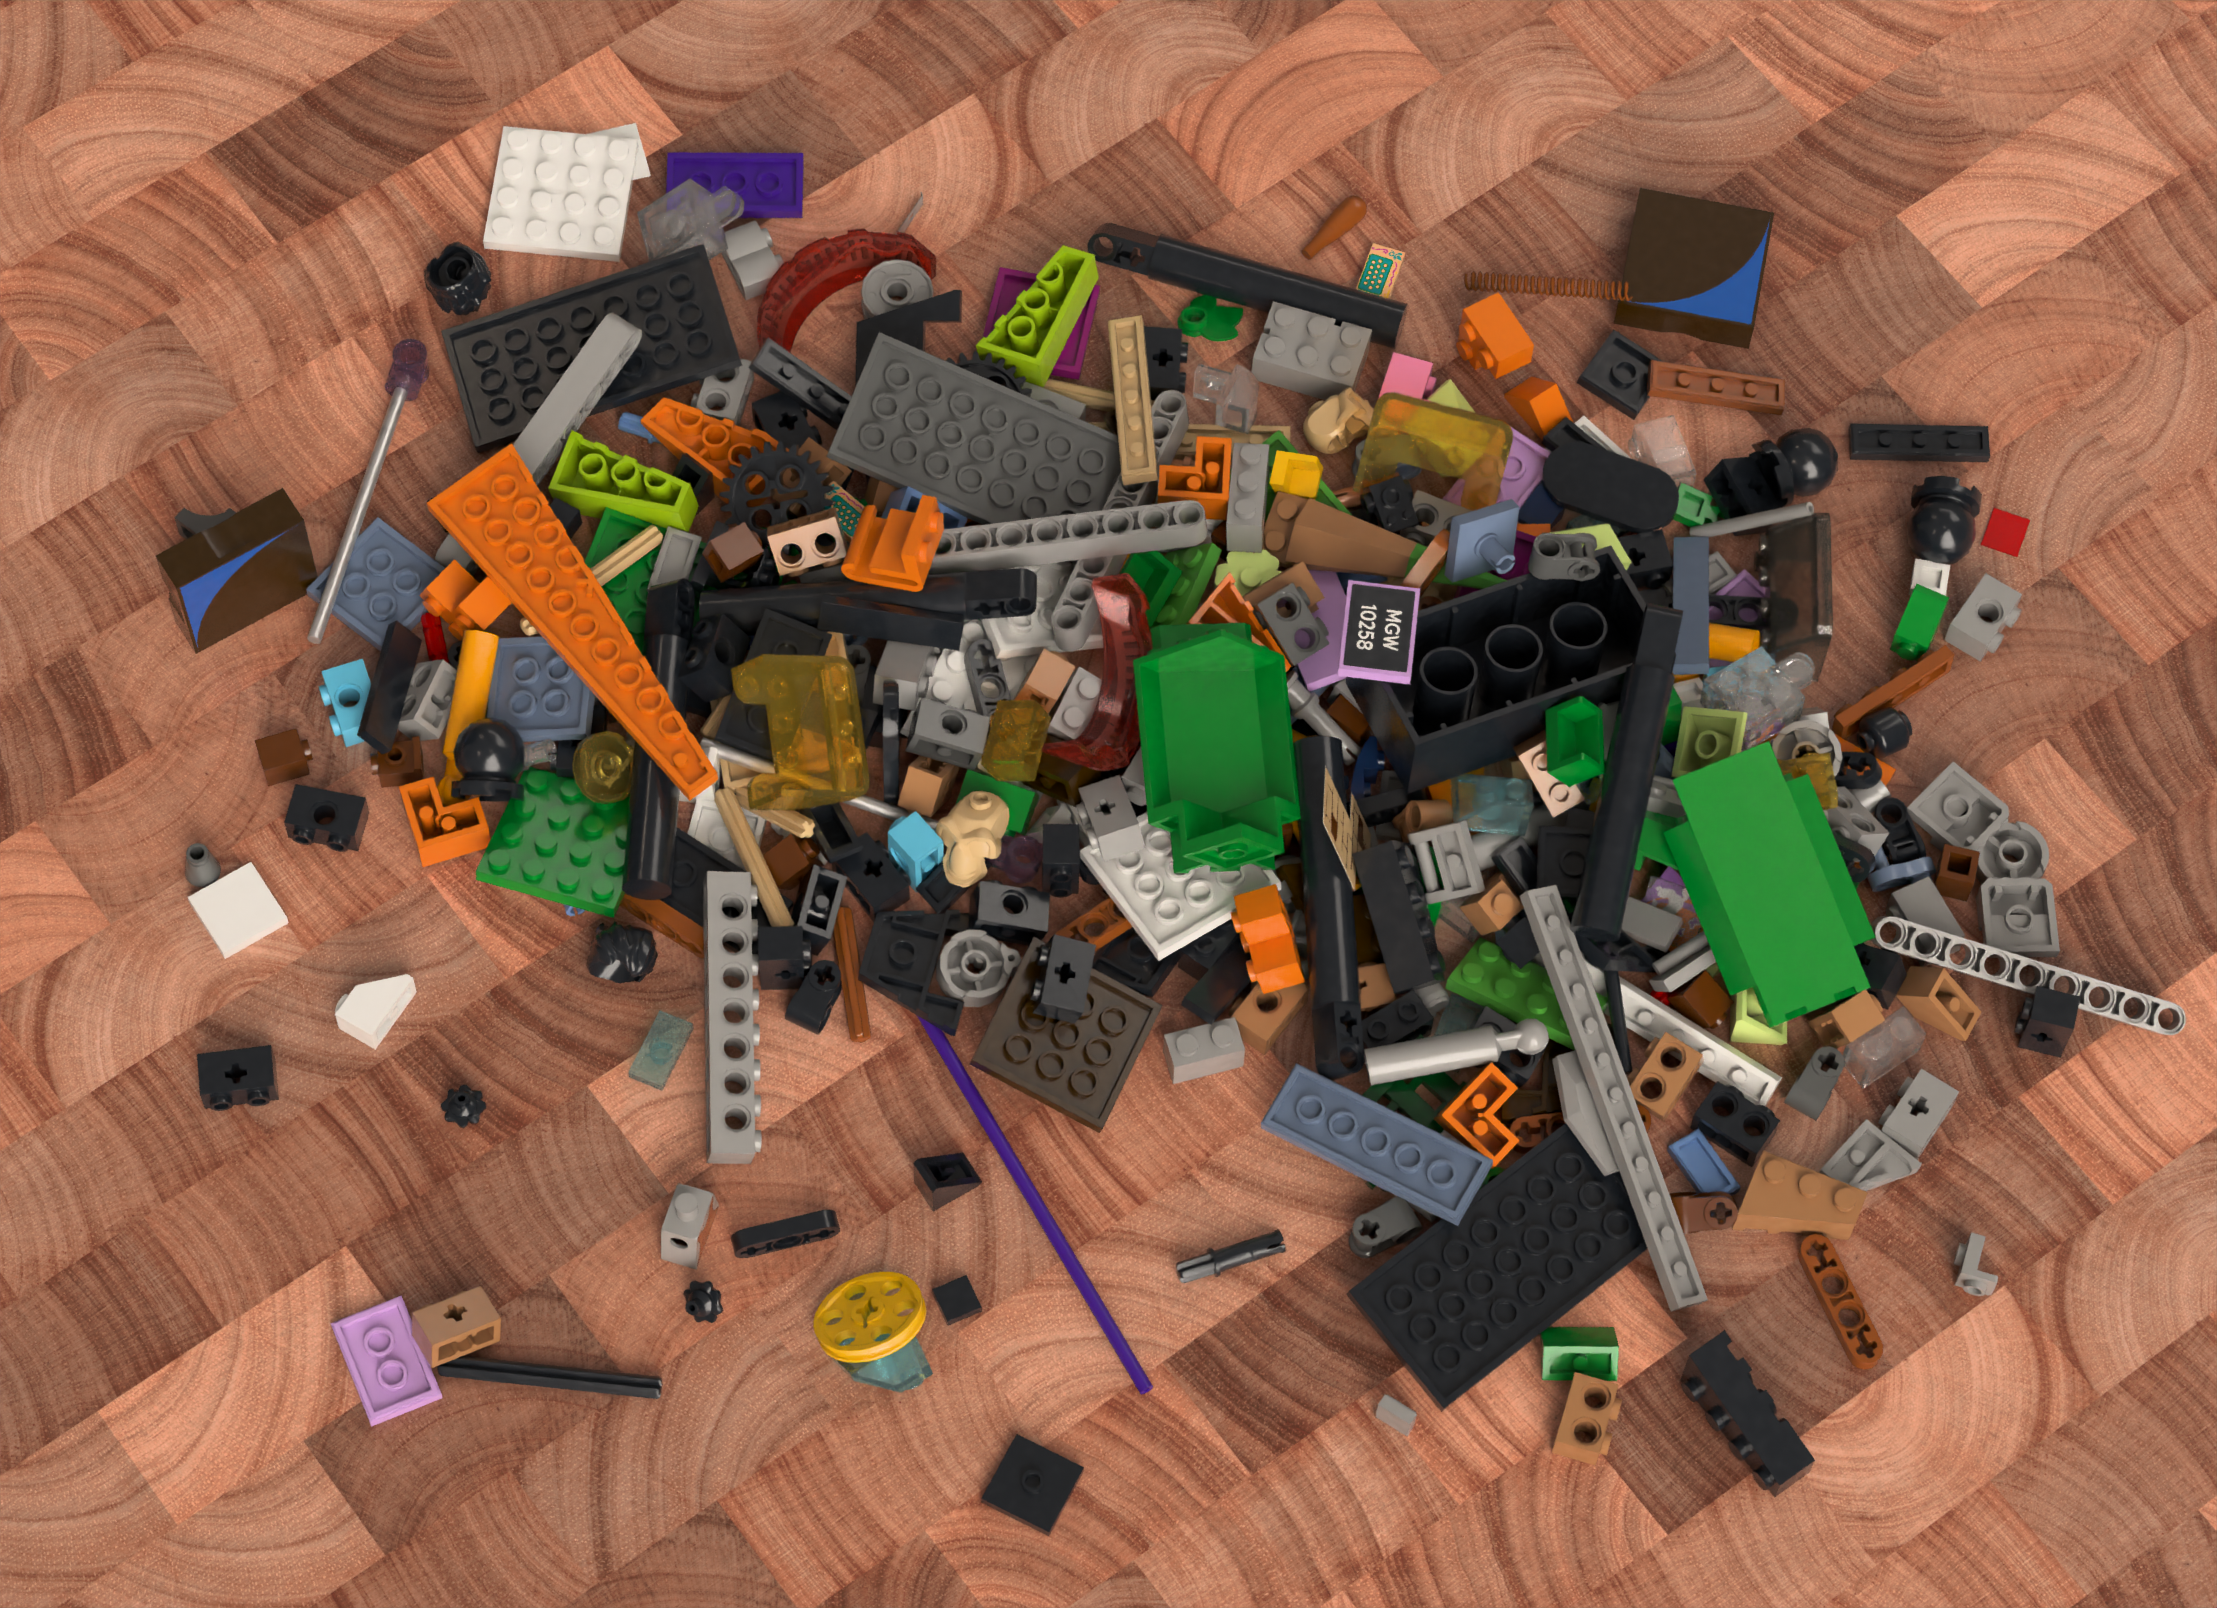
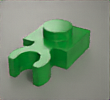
M1682 482L1677 487L1679 503L1673 520L1693 527L1703 525V523L1718 521L1717 517L1725 519L1718 506L1710 505L1711 495Z

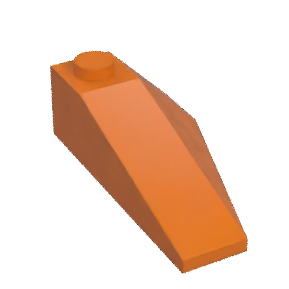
M665 397L640 420L641 424L679 460L683 454L687 453L713 473L714 493L726 504H729V499L721 497L720 493L730 491V486L722 481L723 478H734L735 476L729 469V466H742L738 457L740 454H744L749 459L752 458L750 450L752 446H756L761 453H764V442H770L774 451H776L779 443L762 430L756 428L753 431L735 425V421L726 418L719 420L703 414L700 409ZM758 474L753 475L749 480V488L753 493L761 494L765 489V480ZM768 497L749 500L747 505L748 507L760 506Z

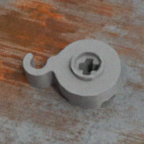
M1811 720L1795 721L1782 728L1771 745L1783 775L1792 773L1795 779L1808 774L1815 791L1818 788L1828 786L1839 772L1843 758L1841 744L1834 732L1820 723ZM1805 748L1807 753L1813 752L1815 754V759L1810 761L1812 765L1805 766L1803 762H1797L1795 756H1799V749Z
M968 929L955 934L944 946L936 964V979L941 991L948 998L964 1001V1007H981L992 1003L1002 994L1008 978L1013 977L1021 961L1017 950L1007 948L1003 942L1000 944L995 938L986 935L987 932L984 930ZM973 963L975 969H981L982 971H979L978 974L971 973L967 970L968 964Z

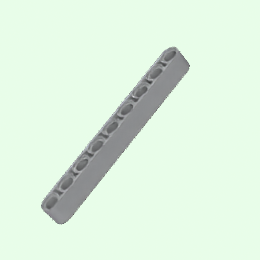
M613 312L604 317L513 444L537 486L564 450L571 430L577 432L640 343L642 330ZM449 533L439 547L435 561L446 568L455 559L473 576L480 567Z
M1176 390L1164 391L1158 395L1152 406L1158 480L1124 486L1120 472L1102 510L1152 504L1158 492L1160 465H1171L1189 426L1185 396L1181 392ZM1119 530L1114 533L1124 532V530ZM1128 554L1077 561L1051 616L1054 639L1059 649L1073 652L1084 646L1103 607L1094 582L1112 588Z
M1184 500L944 529L928 574L989 571L1195 546L1202 543L1207 537L1208 529L1205 510L1199 502ZM1153 526H1160L1156 529H1150ZM1119 530H1124V532L1114 533ZM1084 534L1089 535L1087 537H1079ZM1047 539H1053L1052 541H1049V542H1045V541H1044V540H1047ZM1012 543H1018L1017 545H1014V546H1008V545H1010V544H1012ZM978 547H983L982 549H979V550H973V549L978 548Z
M1881 916L1871 923L1875 938L1871 939L1874 945L1883 949L2031 995L2034 994L2037 986L2054 990L2056 979L2064 976L2069 982L2067 993L2080 996L2078 1006L2080 1010L2163 1035L2178 1034L2186 1024L2184 1010L2179 1005L1898 917ZM1890 922L1896 928V936L1891 942L1886 943L1880 936V929L1885 923ZM1921 933H1925L1930 937L1931 946L1928 951L1921 954L1915 947V939ZM1955 944H1961L1966 952L1964 960L1959 964L1953 963L1950 959V950ZM1994 954L2000 961V968L1995 974L1990 975L1985 970L1984 964L1987 957ZM2029 965L2034 970L2035 977L2032 983L2025 986L2020 981L2019 973L2024 966ZM2095 987H2099L2104 994L2103 1002L2097 1007L2092 1006L2089 1001V993ZM2129 998H2134L2138 1003V1011L2136 1015L2129 1018L2124 1013L2123 1008ZM2168 1008L2172 1012L2173 1021L2167 1028H2162L2158 1017L2162 1010Z

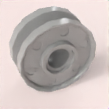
M896 259L884 261L873 267L864 278L861 290V307L864 319L933 297L934 291L930 277L923 268L910 261ZM895 296H899V297H902V298H904V299L899 300V301H896V300H892L891 298H892V297H895Z

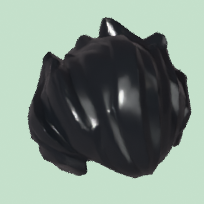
M461 242L448 244L441 252L439 258H433L424 270V281L427 290L430 291L442 311L448 314L451 310L456 315L465 316L470 312H478L482 300L487 298L488 291L491 289V284L489 283L492 281L491 272L485 260L479 253Z
M616 921L610 927L601 923L596 928L595 940L591 941L590 954L586 962L589 973L595 977L620 984L634 981L641 982L646 974H650L653 971L658 956L652 931L631 925L623 927L618 925Z

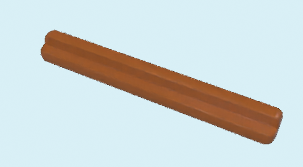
M840 906L833 932L839 969L841 971V984L849 1036L852 1042L863 1043L871 1038V1028L864 983L858 980L861 964L853 913L850 907Z

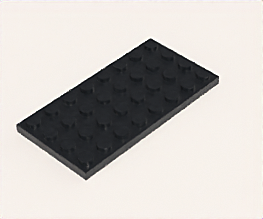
M704 244L442 330L446 350L477 452L481 453L517 440L598 325L611 312L641 329L642 338L635 351L587 417L742 366Z
M1565 1123L1478 1190L1458 1226L1441 1219L1354 1286L1346 1295L1442 1412L1540 1335L1541 1332L1549 1328L1648 1250L1620 1171L1604 1176Z

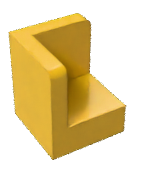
M1277 450L1269 484L1275 494L1281 491L1301 498L1315 500L1318 494L1323 466L1317 456Z

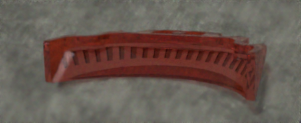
M866 229L847 230L845 235L830 239L823 237L806 245L795 253L793 259L781 265L766 287V293L757 316L759 349L769 337L791 353L795 337L810 313L835 292L851 284L863 281L869 271L878 264L896 259L910 261L923 268L932 280L936 277V256L912 235L898 231L897 235L868 232Z
M1128 573L1097 577L1093 579L1091 585L1100 615L1104 650L1102 685L1094 714L1085 730L1075 740L1043 744L1041 752L1098 771H1109L1130 764L1129 759L1141 747L1133 660L1146 656L1147 652L1153 649L1151 632L1145 613L1146 610H1150V606L1145 593Z

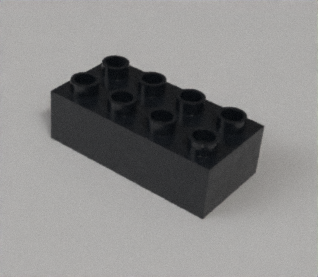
M1611 545L1594 551L1595 560L1600 565V573L1593 579L1586 581L1574 579L1542 580L1528 573L1418 611L1410 684L1346 677L1345 683L1407 794L1516 756L1517 754L1513 747L1543 730L1546 731V709L1578 696L1584 697L1597 707L1600 702L1608 704L1620 699L1626 668L1633 664L1646 603ZM1676 653L1674 654V659H1673L1672 668H1671V674H1672L1673 667H1674V663H1675V659H1676Z

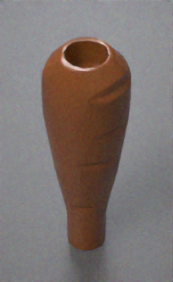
M1359 196L1346 197L1333 210L1313 239L1301 250L1304 257L1311 260L1319 251L1357 225L1367 213V205L1364 200Z

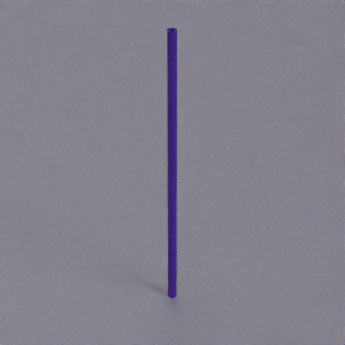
M917 1016L1139 1393L1142 1395L1149 1392L1153 1388L1152 1383L945 1034L936 1026Z

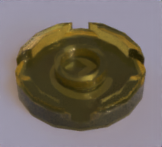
M603 731L588 735L579 743L574 753L572 769L575 782L581 792L593 802L602 804L614 803L624 800L630 792L634 748L632 745H628L623 740L625 738L619 733Z

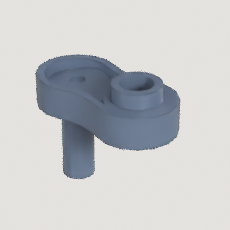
M1881 846L1875 855L1876 871L1871 873L1867 879L1872 891L1879 892L1901 885L1913 884L1928 876L1932 880L1931 876L1936 873V868L1931 857H1922L1906 863L1889 866Z

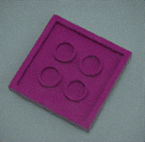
M1003 267L999 268L983 333L985 338L994 330L996 321L1002 315L1006 316L1014 307L1016 298L1022 291H1027L1034 284L1037 274ZM1099 285L1094 286L1050 375L1080 380L1100 296Z

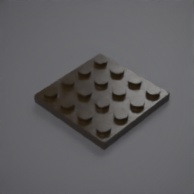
M1033 937L969 1064L1100 1133L1163 1005L1092 968L1084 1012L1075 1024L1032 1013L1035 1001L1030 1000V991L1034 979H1039L1041 966L1036 965L1037 955L1041 944L1046 945L1045 942ZM1056 973V974H1058V975L1060 976V982H1061V983H1065V982L1062 981V979H1061L1062 974Z

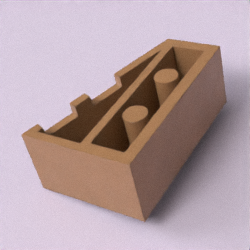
M1763 1150L1732 1230L1744 1231V1228L1767 1230V1233L1779 1234L1780 1231L1802 1233V1236L1807 1237L1819 1234L1830 1239L1849 1240L1868 1192Z

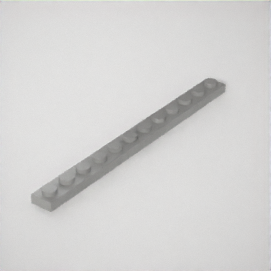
M1556 885L1528 890L1520 895V899L1670 1311L1699 1305L1708 1300L1576 937L1574 932L1570 930L1571 924Z

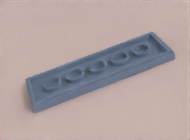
M1297 1063L1260 1123L1261 1129L1457 1226L1493 1165V1159Z

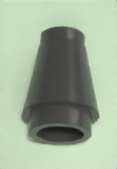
M201 843L189 846L186 851L185 877L188 882L202 888L216 882L221 873V866L218 860Z

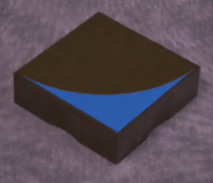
M1640 188L1621 289V297H1623L1624 283L1627 281L1629 283L1628 298L1630 296L1633 298L1630 301H1627L1626 298L1621 301L1618 298L1614 324L1661 333H1682L1703 341L1749 349L1756 320L1774 213Z
M283 488L238 511L225 521L201 531L156 555L162 579L169 589V602L175 622L195 654L307 595L306 589L318 578L304 519Z

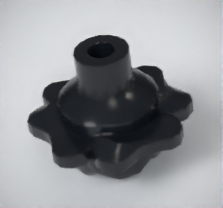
M461 1085L459 1090L449 1089L447 1099L441 1103L442 1111L446 1112L444 1115L447 1122H455L461 1128L467 1127L469 1122L477 1124L480 1114L487 1107L486 1103L481 1100L483 1098L482 1092L471 1090L467 1085Z
M696 1280L692 1281L690 1289L688 1288L684 1291L686 1312L693 1315L696 1322L706 1320L713 1323L717 1320V1315L723 1312V1307L720 1303L721 1292L715 1289L710 1281L703 1283Z

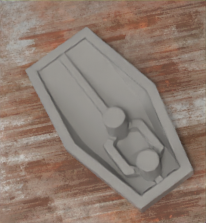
M1576 1050L1556 1056L1552 1061L1564 1121L1604 1176L1619 1172Z

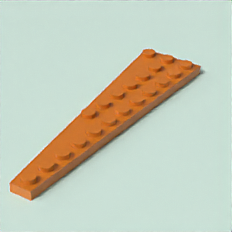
M512 443L427 502L428 510L689 801L718 780L716 770L694 735L689 731L683 717L672 704L662 683H659L647 659L641 654L632 635L591 569L585 564L581 553L570 540L559 518L557 519L549 506L548 500L537 487L530 471Z

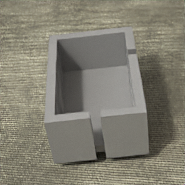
M1273 301L1264 325V332L1261 334L1253 356L1251 379L1323 400L1328 399L1332 395H1338L1349 387L1355 392L1370 350L1372 329L1342 321L1341 327L1335 325L1336 319Z

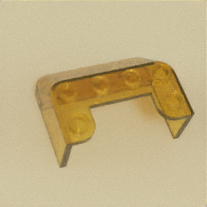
M1387 392L1375 404L1352 491L1359 493L1365 487L1393 478L1397 464L1400 462L1466 480L1461 496V506L1474 511L1494 505L1498 498L1513 441L1512 429L1505 421L1399 392Z
M762 654L731 669L736 696L746 704L766 705L775 773H762L750 779L747 786L749 810H801L850 801L863 796L868 791L870 780L854 668L847 659L841 656Z

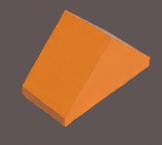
M1531 376L1504 394V398L1541 440L1565 417L1573 422L1559 388L1554 382Z

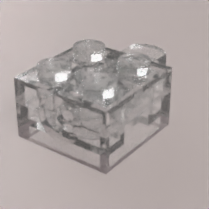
M688 179L637 212L649 262L704 244L709 260L728 249L723 227L743 214V198L726 186L711 193L692 179Z
M1761 646L1704 679L1700 703L1707 709L1748 713L1741 752L1779 733L1782 728L1801 719L1805 700L1801 690L1812 683L1815 671L1814 663L1810 657L1800 652H1796L1776 663Z

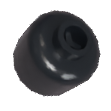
M1885 707L1861 719L1859 733H1857V742L1864 752H1869L1874 757L1883 759L1908 746L1910 736L1912 735V726L1905 713L1891 707Z

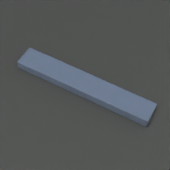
M1674 537L1673 608L1683 610L1675 649L1676 659L1673 667V674L1675 675L1709 674V537Z

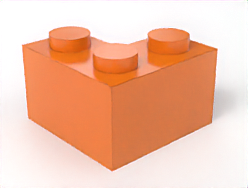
M1499 292L1464 308L1462 311L1456 347L1461 358L1464 361L1468 360L1474 370L1481 367L1485 370L1489 369L1494 378L1497 379L1531 362L1534 344Z
M1197 436L1195 467L1160 465L1157 504L1194 500L1203 506L1206 519L1227 520L1232 438Z
M455 559L419 595L424 600L422 602L424 607L433 616L442 617L449 624L448 629L451 634L459 641L463 639L465 630L485 631L512 603L488 576L479 583Z
M434 776L399 786L402 804L422 867L487 848L491 837L479 797L443 807Z
M1273 884L1235 895L1234 900L1237 910L1231 912V917L1236 933L1240 934L1245 953L1250 952L1252 960L1246 961L1251 982L1258 981L1263 994L1306 982L1293 925L1277 885Z
M1491 1062L1483 1066L1434 1117V1120L1468 1148L1493 1159L1491 1168H1494L1520 1141L1493 1115L1518 1087Z

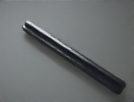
M461 1356L438 1366L439 1375L445 1377L653 1399L660 1398L663 1386L662 1378L659 1376Z

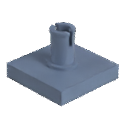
M1512 499L1452 517L1445 576L1452 583L1494 569L1499 574H1505L1513 568L1515 564L1513 561L1515 560L1513 551L1520 507Z

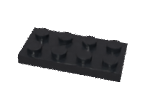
M766 608L714 740L782 765L832 634L817 630V628Z
M677 827L672 892L668 897L660 900L703 927V881L707 871H746ZM781 894L790 912L793 907V901ZM757 896L756 907L751 906L752 919H757L758 927H772ZM733 907L722 908L723 913L727 917L736 918L740 916L739 912ZM758 937L757 941H752V954H758ZM727 941L722 943L735 953L740 951L739 946L735 942Z

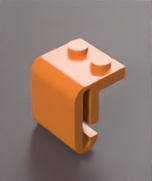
M922 495L916 513L891 508L887 519L875 517L877 514L876 505L865 506L843 561L842 573L847 578L857 582L912 592L921 591L944 531V515L939 510L936 497Z

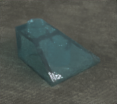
M1462 774L1450 779L1453 823L1466 820L1469 831L1518 836L1526 835L1534 806L1532 780Z
M891 1334L880 1335L875 1341L885 1340ZM916 1336L896 1352L873 1361L849 1363L830 1357L854 1381L900 1393L918 1387L925 1378L933 1374ZM855 1338L845 1339L839 1345L850 1344Z

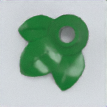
M1202 295L1193 299L1190 306L1182 310L1177 321L1178 329H1182L1184 335L1191 337L1203 336L1211 341H1228L1238 336V331L1235 327L1242 319L1243 309L1217 306L1216 298Z

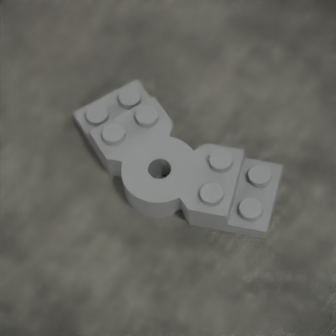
M1953 761L1907 807L1911 819L1932 836L1930 843L1941 852L1944 844L1980 852L1976 878L1982 885L1976 896L1979 931H1982L1983 944L2024 957H2057L2060 948L2053 885L2045 878H2042L2049 861V849L2044 837L2037 829L2025 822L2016 821V823H2008V806ZM2003 855L2014 856L2018 862H2010ZM1993 954V955H1990V956L1987 957V958H1998V957Z

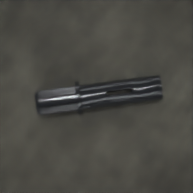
M1277 1229L1274 1232L1217 1250L1208 1248L1205 1254L1176 1263L1178 1279L1181 1283H1187L1212 1274L1218 1277L1225 1270L1278 1253L1286 1252V1247L1284 1243L1281 1244L1284 1239L1280 1230Z

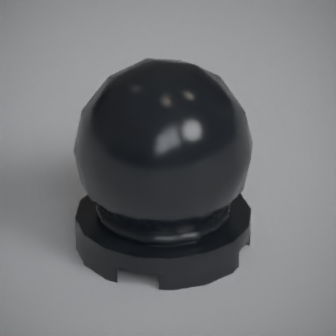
M1811 428L1791 429L1780 436L1775 444L1771 440H1762L1754 443L1752 447L1755 452L1749 454V457H1753L1781 508L1790 505L1794 495L1804 497L1818 494L1830 486L1838 471V453L1831 440L1821 431Z
M1948 476L1926 477L1923 485L1917 486L1915 484L1913 486L1911 506L1914 510L1911 512L1907 522V543L1920 559L1949 565L1958 562L1970 552L1976 537L1974 518L1980 513L1982 494L1977 487L1973 485L1970 490L1959 485L1960 479Z
M492 717L472 722L458 735L453 751L455 766L463 777L460 781L452 782L451 797L464 800L465 795L480 796L479 800L485 802H509L510 799L524 801V785L517 784L514 780L523 770L526 757L523 740L516 728L505 720Z

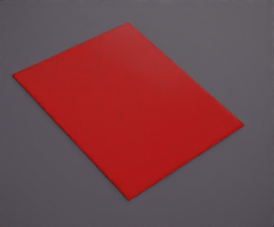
M1994 508L1981 545L2018 557L2030 520Z

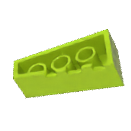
M1062 245L1036 275L1034 284L1027 291L1023 290L1016 298V304L1006 316L1002 315L994 324L995 328L988 337L985 338L983 336L976 344L980 360H985L988 353H991L992 363L995 364L1004 358V369L1008 370L1013 366L1017 367L1014 373L1015 379L1025 376L1026 382L1044 387L1099 278L1095 255Z
M571 430L548 487L553 500L557 498L580 510V514L584 516L602 519L605 508L608 507L666 529L670 526L688 533L699 507L690 483L657 468L643 466L637 462V459L626 454L623 457L610 451L608 446L597 441L593 443L584 439L582 434Z

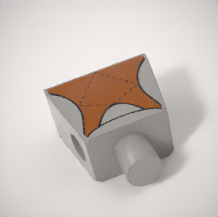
M677 1184L661 1229L662 1260L697 1270L719 1208V1203L713 1193L688 1185ZM681 1239L685 1241L687 1245L682 1246L676 1244L675 1241Z

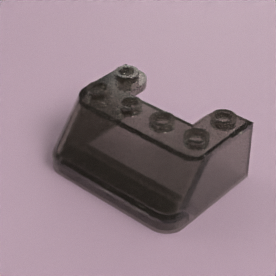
M1812 513L1810 516L1768 527L1765 535H1759L1758 551H1755L1754 572H1759V587H1765V597L1760 598L1759 616L1766 619V629H1761L1760 650L1756 662L1775 660L1779 680L1818 682L1831 642L1833 601L1831 520L1829 513Z

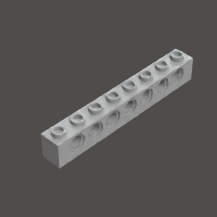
M707 871L703 881L707 1163L751 1164L755 1152H761V1130H755V1117H760L761 1096L754 1094V1081L760 1080V1059H754V1046H759L760 1027L759 1024H753V1011H758L759 990L753 989L752 977L758 975L759 967L758 954H752V941H757L758 921L757 919H752L751 906L756 907L757 885H751V872ZM733 907L739 912L740 916L736 918L727 917L723 913L722 908ZM727 941L735 942L739 946L740 951L736 953L728 952L722 943ZM726 976L736 977L740 981L741 986L731 988L724 983L723 978ZM734 1011L740 1015L742 1021L731 1023L725 1019L723 1013ZM727 1046L737 1047L741 1051L742 1056L731 1058L725 1053L724 1048ZM729 1081L737 1082L742 1087L743 1092L738 1094L730 1093L724 1084ZM727 1117H737L741 1120L743 1128L732 1129L728 1127L725 1119Z

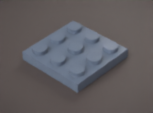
M377 517L357 537L331 614L381 651L388 624L398 621L411 631L421 621V616L424 613H429L422 603L424 600L419 595L445 567ZM333 563L306 589L307 595L318 604L320 603Z
M542 636L499 638L489 693L487 718L492 717L505 720L516 728L523 742L583 740L590 737L595 695Z

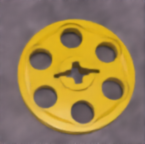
M896 1272L868 1273L848 1280L830 1292L821 1302L815 1313L813 1328L821 1348L830 1357L849 1363L873 1361L896 1352L916 1336L925 1321L926 1304L918 1285L908 1276ZM892 1289H900V1291H898L894 1295L885 1296V1294ZM865 1293L859 1299L849 1300L855 1294ZM914 1309L908 1315L898 1316L903 1310ZM834 1318H842L836 1324L826 1325L830 1320ZM891 1334L885 1340L875 1341L880 1335ZM855 1338L850 1344L839 1345L845 1339Z

